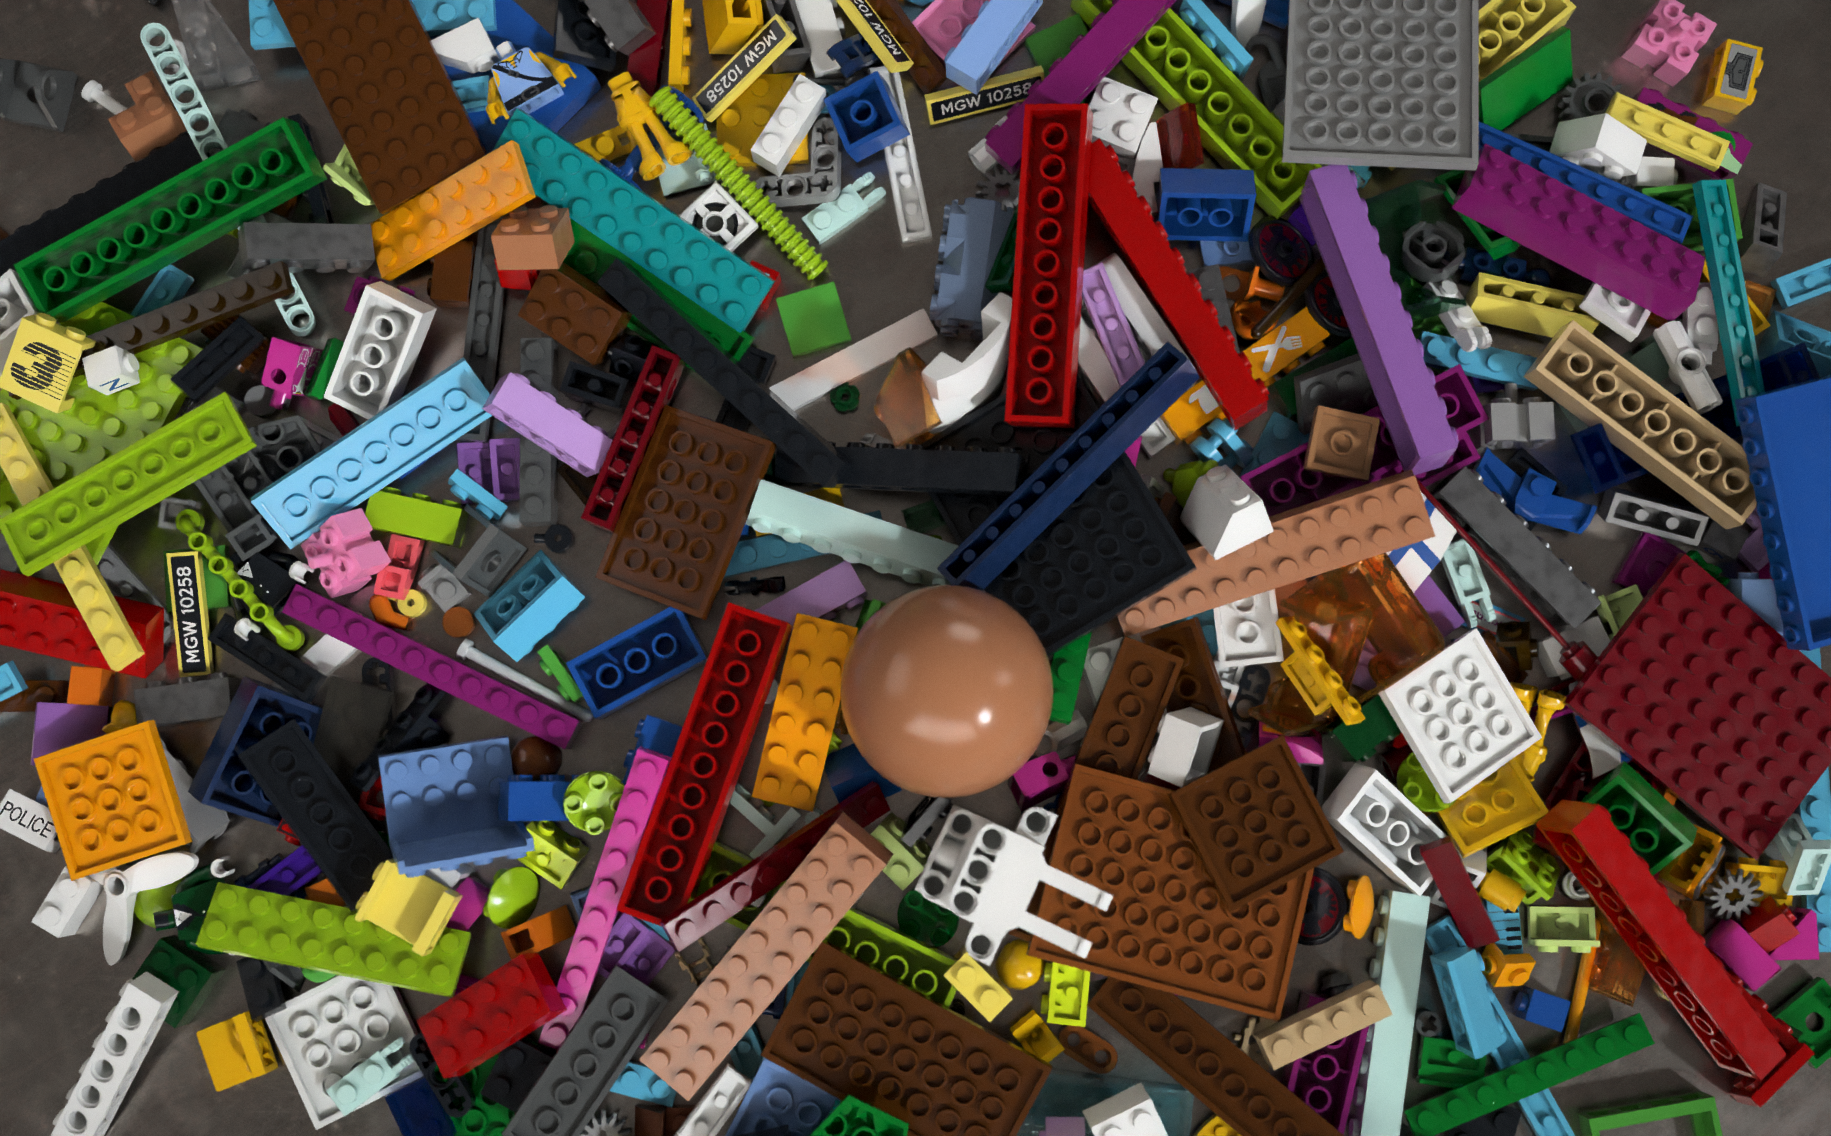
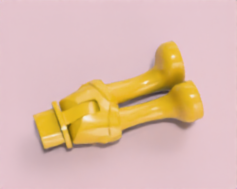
M628 71L608 81L607 84L612 91L610 97L614 101L617 111V121L623 130L630 131L640 149L642 162L639 166V174L643 180L655 179L666 169L664 161L653 147L643 127L644 124H647L654 134L669 165L676 166L682 164L692 156L693 152L688 149L689 145L687 143L684 144L681 141H676L667 132L655 112L656 108L649 106L651 96L640 87L639 81L633 80Z
M1510 682V685L1530 716L1538 687ZM1547 689L1539 691L1537 699L1538 710L1534 722L1542 738L1514 757L1530 782L1534 781V775L1540 764L1545 761L1548 752L1547 747L1543 744L1549 721L1556 710H1562L1566 706L1563 702L1567 697Z

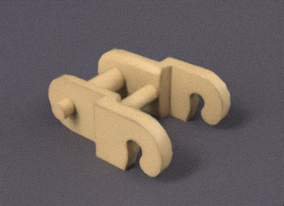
M702 937L698 939V942L702 946L705 955L697 961L686 964L681 953L678 951L674 952L675 957L679 960L680 967L683 971L685 969L688 970L691 976L689 980L691 984L694 982L696 986L700 985L699 980L708 976L715 968V965H712L708 957L711 955V952ZM705 962L708 968L695 974L693 968Z

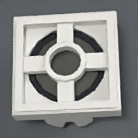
M717 181L679 215L732 252L759 228L751 216Z

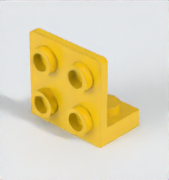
M249 1011L196 1033L217 1092L279 1068L262 1020L258 1022L252 1020Z

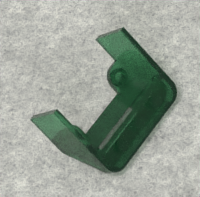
M1420 179L1365 199L1368 206L1367 217L1371 226L1374 225L1378 231V245L1382 254L1385 253L1389 259V273L1393 282H1397L1400 287V301L1404 311H1409L1412 320L1426 319L1467 306L1464 299L1444 296L1436 297L1434 292L1428 288L1412 290L1410 274L1403 266L1401 260L1403 232L1408 231L1410 227L1419 223L1421 218L1420 201L1446 192V185Z

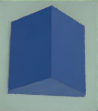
M855 744L835 751L826 757L824 769L839 803L872 781L879 784L885 798L902 791L901 787L893 784L872 768L860 754Z

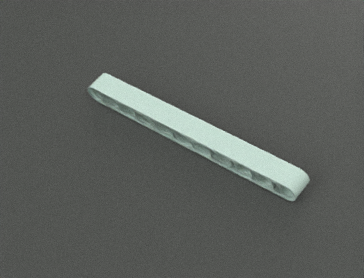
M148 23L142 28L140 33L142 44L199 155L204 161L208 159L207 154L211 149L220 148L224 150L228 146L169 31L160 23ZM156 36L165 38L164 43L160 46H152L150 41ZM176 64L180 66L176 74L168 75L164 73L168 65ZM190 92L194 94V98L189 103H181L178 101L180 95ZM199 120L209 122L207 129L200 132L195 131L193 125ZM263 214L249 221L267 223ZM290 273L295 295L289 300L279 298L275 302L290 331L296 336H309L316 328V320L293 273ZM296 315H307L310 318L309 323L302 328L295 327L292 322Z

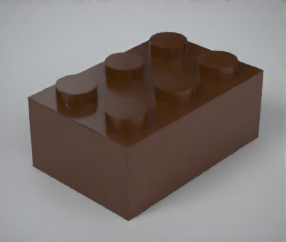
M564 262L559 269H541L518 313L519 317L592 365L608 361L607 355L611 344L619 341L633 315L605 289Z

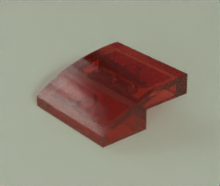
M1187 102L1166 113L1156 121L1163 168L1192 169L1204 164L1195 104Z

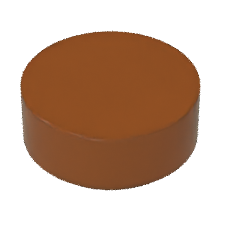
M453 607L444 614L442 625L448 635L455 638H465L474 631L476 619L470 610L463 607Z

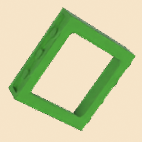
M1702 1091L1577 1113L1582 1136H1600L1599 1131L1685 1115H1690L1694 1136H1723L1715 1097Z

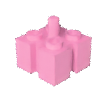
M1657 0L1647 12L1639 26L1640 30L1633 36L1621 57L1641 69L1647 64L1654 67L1656 70L1653 76L1674 87L1689 73L1699 56L1697 51L1706 44L1717 23L1698 12H1695L1691 17L1682 12L1685 5L1677 0Z
M362 508L332 515L319 527L321 532L313 533L301 544L308 559L309 567L311 569H320L321 573L318 578L330 599L360 590L372 579L370 575L379 573L392 562L380 540L374 541L370 532L373 528Z

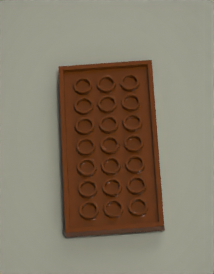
M273 0L379 213L386 214L488 154L439 55L436 53L412 0Z
M823 940L819 945L761 1053V1056L840 1100H843L850 1094L908 1122L907 1136H1016L1052 1070V1065L826 940Z

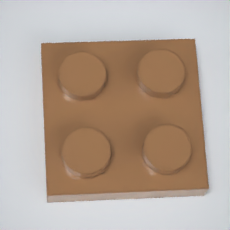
M1316 406L1303 469L1362 482L1368 481L1380 419L1329 407Z

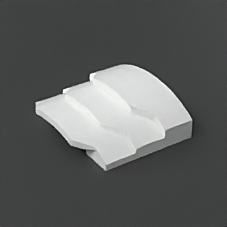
M1000 292L981 311L983 342L962 363L941 351L922 371L928 432L931 434L942 432L999 397L1003 388L1009 359L1012 298Z

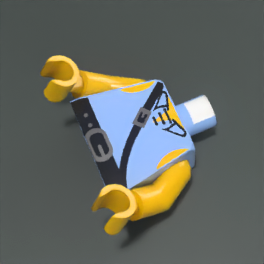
M510 41L503 42L495 49L501 61L491 67L493 77L488 81V105L486 106V112L492 124H496L495 119L499 116H504L506 120L509 119V116L512 117L516 108L530 114L564 95L561 87H566L564 81L569 77L576 79L577 76L567 63H561L542 52L534 53L529 47L516 51Z

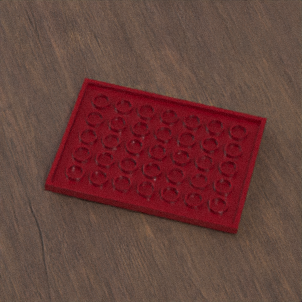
M1678 553L1563 702L1745 855L1755 860L1761 856L1831 763V677L1801 651L1788 649L1787 643L1781 634L1685 553Z

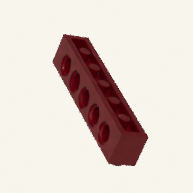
M652 345L581 516V519L586 523L611 533L614 532L665 405H669L684 369L685 362L677 354Z

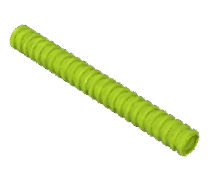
M664 86L651 97L649 106L656 108L655 112L657 115H663L662 120L664 122L668 121L670 123L669 128L675 129V134L678 137H683L682 142L690 145L688 149L690 151L694 150L696 152L695 156L702 158V164L710 167L708 171L710 173L714 172L717 180H722L721 185L729 188L728 193L736 196V202L741 201V207L743 209L747 208L749 210L748 214L755 217L754 221L762 224L761 229L769 232L767 236L769 238L773 237L775 239L774 243L781 245L780 250L788 253L787 258H792L795 261L793 264L801 267L800 272L802 274L805 272L808 275L806 279L810 281L817 277L827 267L829 262L827 260L823 261L821 259L822 254H817L814 251L816 248L808 245L809 240L801 237L803 233L801 231L797 232L794 224H789L790 219L782 216L783 211L775 208L777 206L775 202L770 203V197L762 194L764 190L756 187V181L751 182L749 179L751 176L748 173H743L744 168L736 165L737 160H732L730 158L731 154L723 151L724 146L716 143L718 139L716 137L712 138L710 136L711 132L703 129L704 124L697 122L698 117L690 114V108H684L685 103L682 100H677L678 95L670 92V86Z

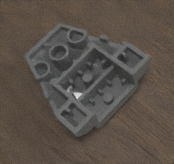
M300 415L249 427L248 430L257 446L194 482L228 531L225 536L242 561L265 549L278 537L275 530L251 503V497L323 450Z

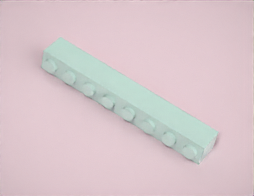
M762 479L759 482L745 524L751 526L754 530L760 533H772L781 536L790 543H802L811 546L820 553H832L841 556L850 563L868 565L877 572L900 576L909 583H921L927 586L952 585L936 568L959 547L958 545Z
M1385 889L1384 895H1381L1379 898L1378 913L1381 914L1380 927H1376L1374 932V945L1377 946L1376 959L1373 958L1371 960L1369 974L1373 978V982L1379 984L1393 1015L1369 1025L1358 1072L1360 1074L1359 1087L1355 1086L1353 1093V1105L1356 1106L1355 1118H1351L1349 1122V1136H1400L1430 905L1429 896H1418L1414 893Z

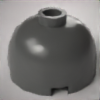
M1421 221L1413 225L1405 234L1402 242L1401 260L1405 270L1413 278L1426 283L1441 282L1449 278L1458 269L1465 256L1463 235L1454 226L1444 221H1437L1436 224H1426V221ZM1446 251L1450 253V261L1444 259Z

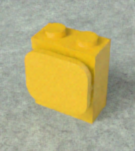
M702 0L709 54L735 55L764 26L761 0Z

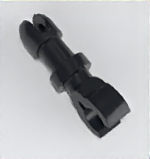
M784 576L760 580L757 577H750L749 581L731 580L726 582L724 587H735V590L725 591V594L728 596H738L741 593L759 595V592L762 591L781 592L785 588Z

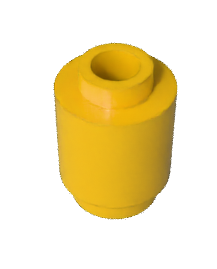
M1495 868L1491 873L1486 871V875L1477 886V888L1481 889L1479 892L1480 897L1504 911L1508 909L1515 913L1527 893L1526 890L1520 887L1522 884Z

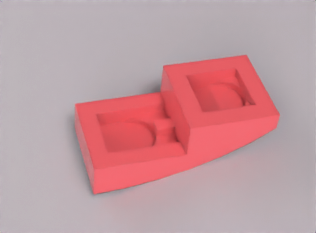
M391 534L387 554L392 562L377 573L373 594L405 600L416 575L425 540Z

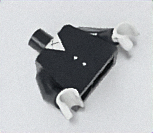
M272 551L267 555L258 552L251 559L248 558L245 561L241 560L237 552L233 553L229 558L233 562V569L241 579L249 581L253 585L254 593L261 602L273 608L274 617L283 610L296 584L306 586L309 583L303 578L304 574L307 571L314 572V569L300 561L295 555ZM230 594L237 622L234 631L242 639L248 641L247 635L250 630L259 633L261 629L250 617V608L243 599L233 597Z

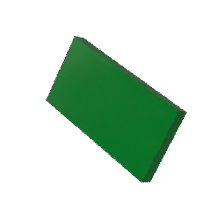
M1561 26L1479 82L1480 122L1501 131L1572 82L1571 31L1569 28Z

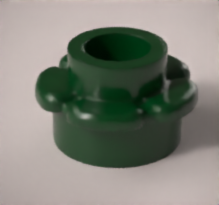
M845 382L831 390L830 401L834 403V407L838 411L853 410L859 404L858 397L860 392L855 385H849L848 382ZM847 394L848 398L843 399L842 395Z

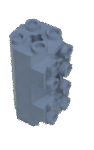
M970 197L965 198L962 205H958L959 199L952 200V205L945 204L942 231L947 232V235L941 234L938 261H943V265H936L934 290L939 291L938 295L932 294L929 320H935V326L941 328L940 334L944 336L957 337L958 333L970 335L971 339L983 341L981 311L999 294L991 293L985 287V284L1011 222L1013 208L1007 207L1006 212L1001 210L1002 203L998 201Z

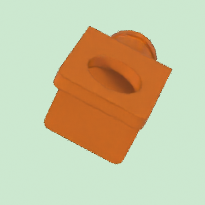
M1256 265L1250 273L1228 266L1220 267L1222 280L1228 275H1233L1240 282L1238 290L1234 292L1225 290L1226 297L1231 300L1243 299L1248 301L1250 297L1253 298L1255 295L1278 302L1283 296L1285 287L1273 281L1259 278L1260 267Z

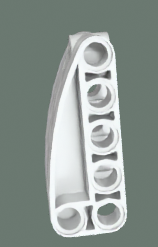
M1112 253L1098 262H1102L1145 363L1167 341L1188 358L1116 253ZM1082 299L1077 374L1097 407L1100 408L1120 389V386Z

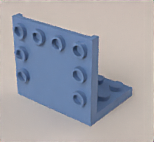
M507 735L378 755L390 850L399 875L405 874L406 877H418L426 874V870L439 868L440 871H451L460 868L462 863L473 862L474 865H485L492 863L493 858L506 856L507 859H518L525 857L526 852L535 851L533 837L522 821L498 819L499 781H508V775H513L509 738Z

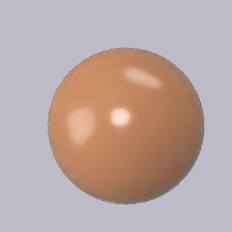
M933 585L915 589L888 602L865 622L855 636L847 653L841 676L840 691L843 717L851 739L860 754L872 768L893 784L912 793L929 797L956 798L970 796L991 789L1010 778L1025 765L1036 751L1046 732L1052 711L1053 679L1046 651L1034 629L1013 607L987 592L966 586Z

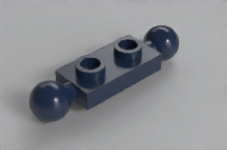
M1468 247L1465 250L1463 261L1458 269H1461L1460 280L1474 282L1478 273L1482 272L1544 287H1549L1551 283L1550 274L1543 268H1535L1529 272L1526 271V260L1508 256L1493 260L1488 252ZM1446 251L1444 259L1449 262L1450 253Z

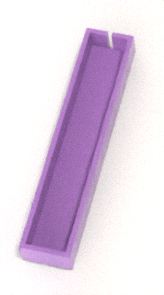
M1327 165L1310 170L1305 181L1306 186L1303 187L1299 199L1404 472L1412 470L1415 475L1441 468L1458 448V435L1455 428L1449 426L1446 418L1447 408L1443 398L1438 397L1436 393L1434 373L1431 368H1427L1425 365L1423 345L1419 339L1414 337L1411 329L1413 327L1411 315L1408 310L1404 311L1400 301V287L1397 282H1393L1389 273V259L1385 253L1382 254L1378 245V231L1374 225L1371 226L1367 217V203L1364 198H1360L1356 189V175L1353 170L1349 171L1347 165Z

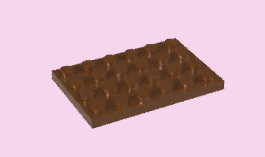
M665 405L595 578L700 619L707 620L747 521L761 479H764L777 444Z

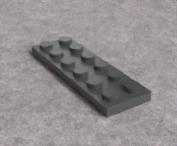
M614 965L502 1131V1135L580 1136L669 1000L617 965Z

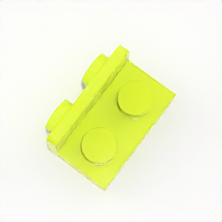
M531 821L526 828L533 837L535 851L526 852L525 857L518 858L517 860L562 890L579 862L587 855L589 848L582 844L577 837L571 836L557 827L553 821Z
M1052 961L1051 963L1045 962L1044 982H1049L1048 995L1042 994L1040 1013L1046 1014L1047 1023L1085 1027L1090 972Z

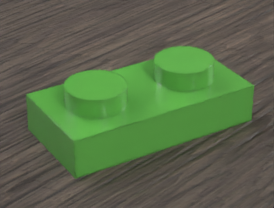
M547 644L537 651L542 658L538 661L542 669L548 676L554 674L560 684L557 686V689L567 701L571 699L576 703L583 701L584 697L556 649Z

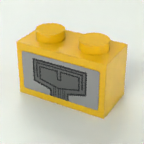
M1726 39L1714 51L1702 106L1736 115L1747 106H1750L1757 93V89L1754 88L1755 80L1763 68V60H1761L1763 48L1732 39Z

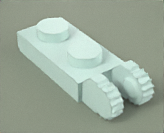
M872 172L864 174L852 185L849 184L840 190L839 196L834 201L822 203L801 218L819 245L865 214L869 207L886 194L884 188L879 187L869 193L863 200L859 196L858 192L869 186L875 179Z
M1463 538L1451 542L1441 561L1458 606L1461 605L1464 621L1469 628L1477 626V617L1471 602L1478 599L1484 618L1487 622L1494 621L1496 613L1489 597L1491 593L1475 551Z
M402 1036L385 1049L377 1051L326 1090L344 1117L400 1075L399 1072L415 1061L412 1055L408 1054L394 1066L387 1057L403 1047L406 1041Z

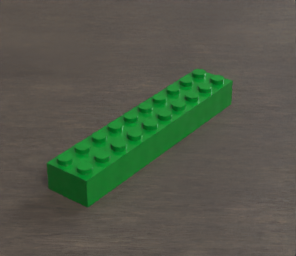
M282 117L14 264V267L38 312L50 315L57 320L56 322L63 323L242 226L243 222H249L325 181L327 177L299 123Z

